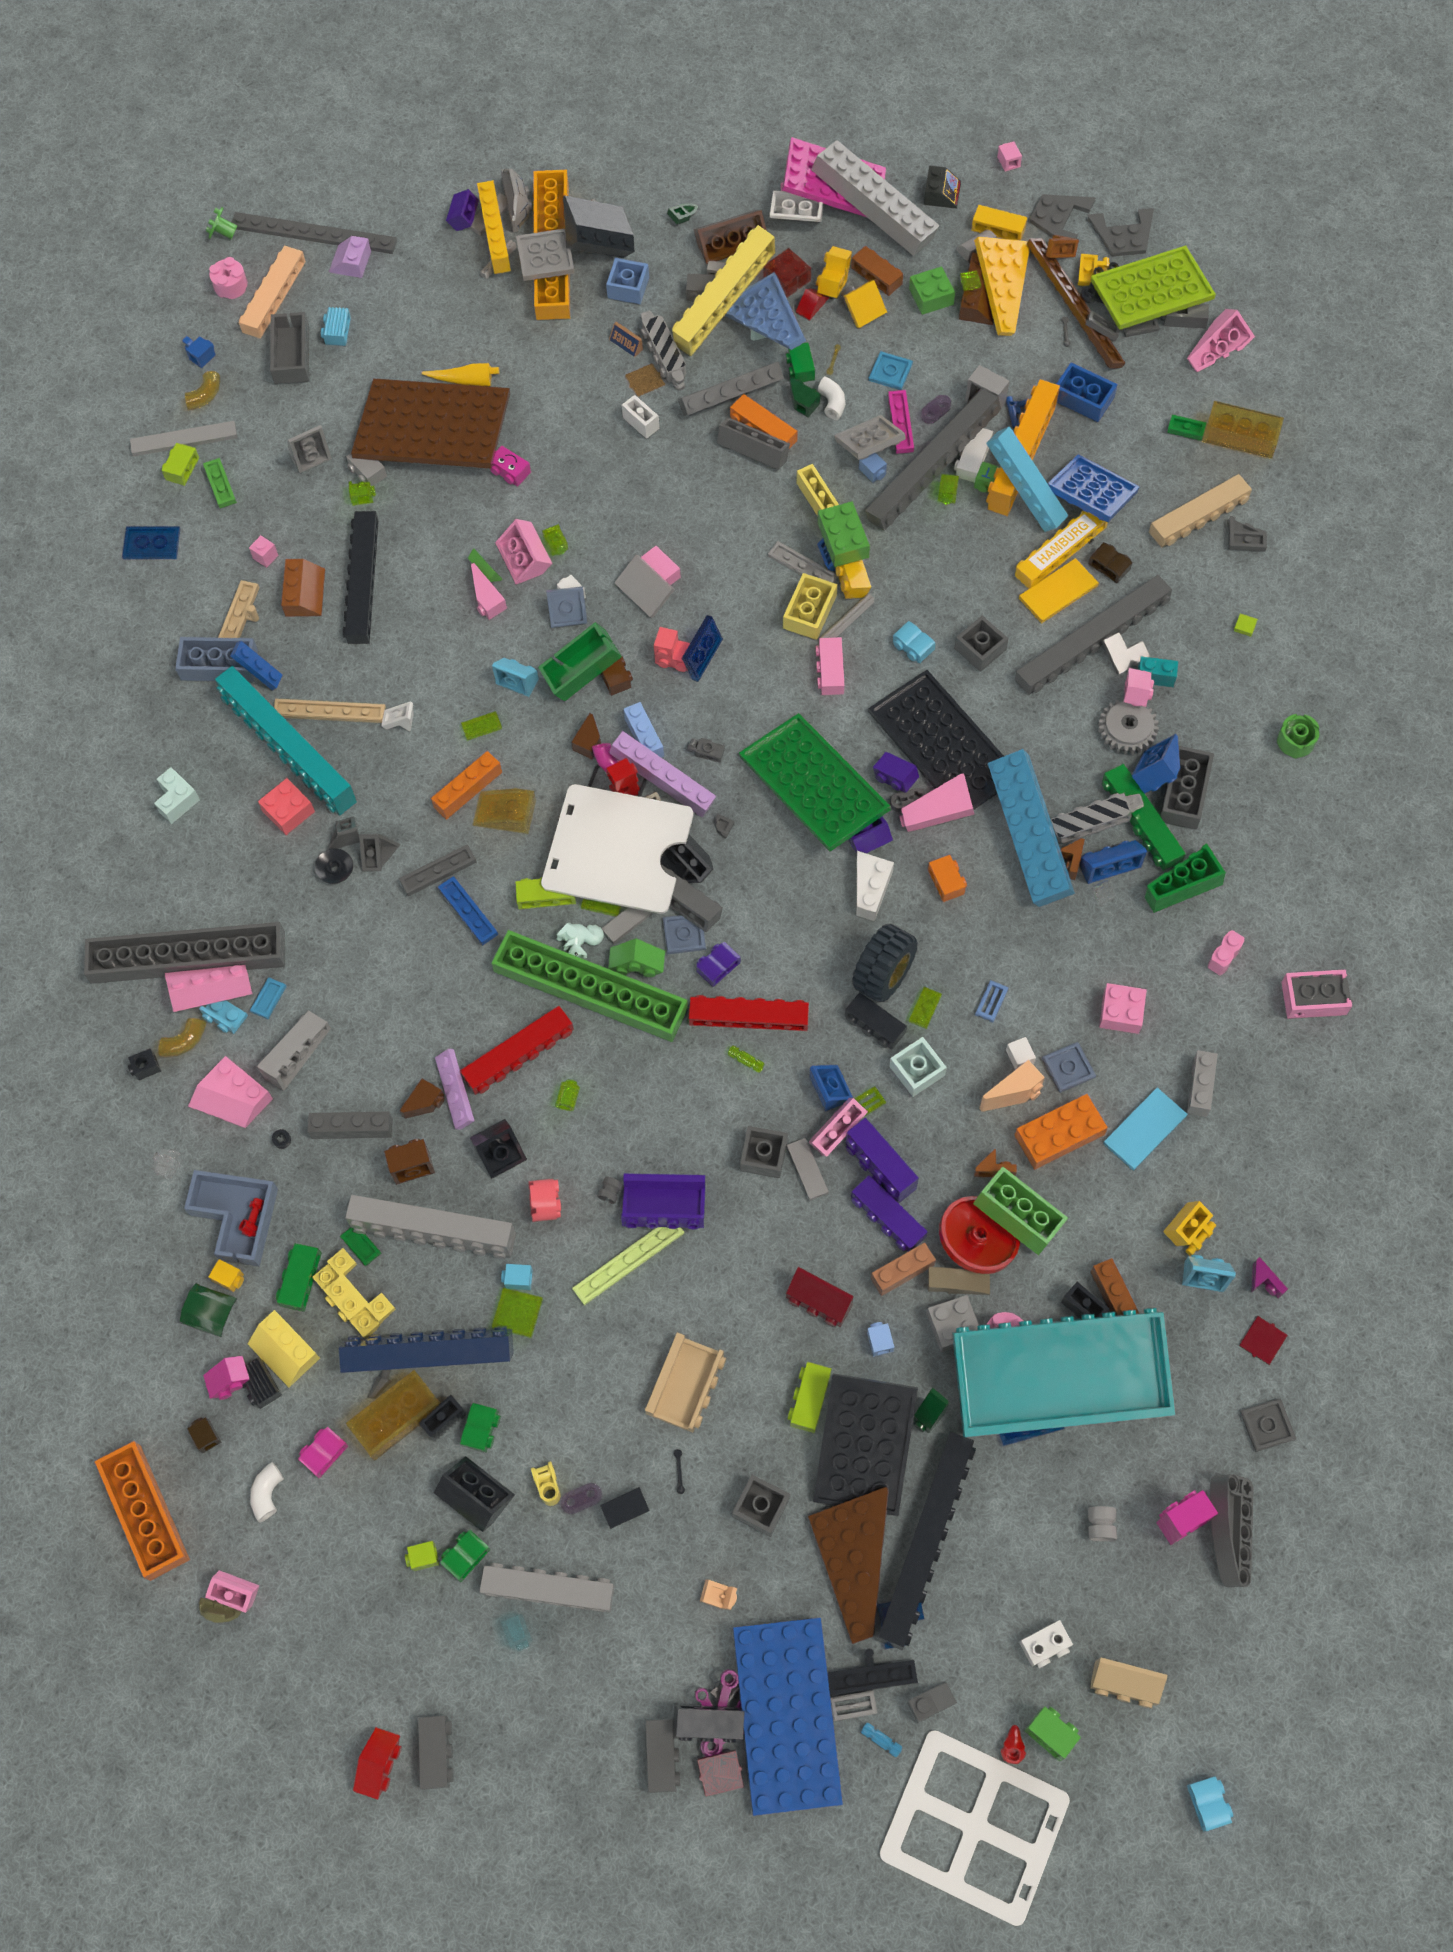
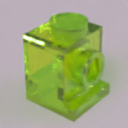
M348 481L352 506L374 503L373 497L376 496L375 485L371 486L370 482L353 484L352 481Z
M559 524L542 530L543 540L552 556L562 555L568 550V543Z

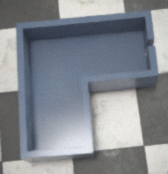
M194 1170L184 1209L190 1216L222 1220L214 1252L218 1259L231 1263H238L239 1260L241 1264L260 1267L278 1188L273 1181ZM254 1198L264 1200L262 1212H259L255 1223L258 1226L257 1234L255 1237H247L238 1229L239 1224L244 1219L248 1220L252 1210L249 1206L250 1202Z

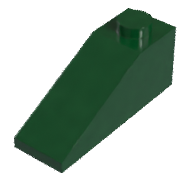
M932 1388L914 1414V1426L921 1432L927 1431L930 1433L945 1415L949 1401Z

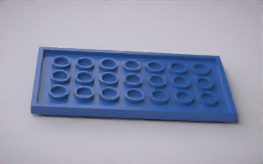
M821 1618L734 1627L733 1636L739 1678L741 1709L745 1711L743 1730L752 1815L843 1805Z

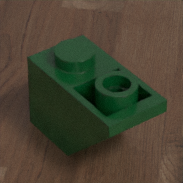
M793 377L790 379V393L794 410L809 418L820 405L821 393L814 388L808 387L800 380H796Z

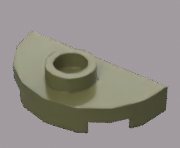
M201 1598L199 1602L200 1614L205 1619L214 1623L232 1621L238 1618L242 1612L218 1603L215 1600Z

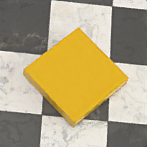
M874 280L844 295L857 328H861L887 313Z

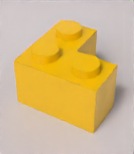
M832 246L830 251L826 252L824 257L826 266L816 281L818 286L817 293L834 298L838 297L847 283L852 251Z

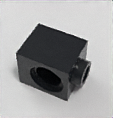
M151 1048L128 1057L130 1061L128 1065L130 1074L132 1076L135 1075L138 1080L161 1072L156 1055ZM142 1063H147L145 1067L139 1068Z

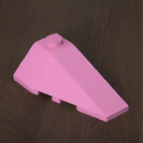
M1225 309L1213 321L1187 357V360L1194 370L1199 372L1214 364L1216 359L1222 356L1223 358L1228 357L1229 352L1235 349L1237 351L1242 350L1255 336L1238 310Z

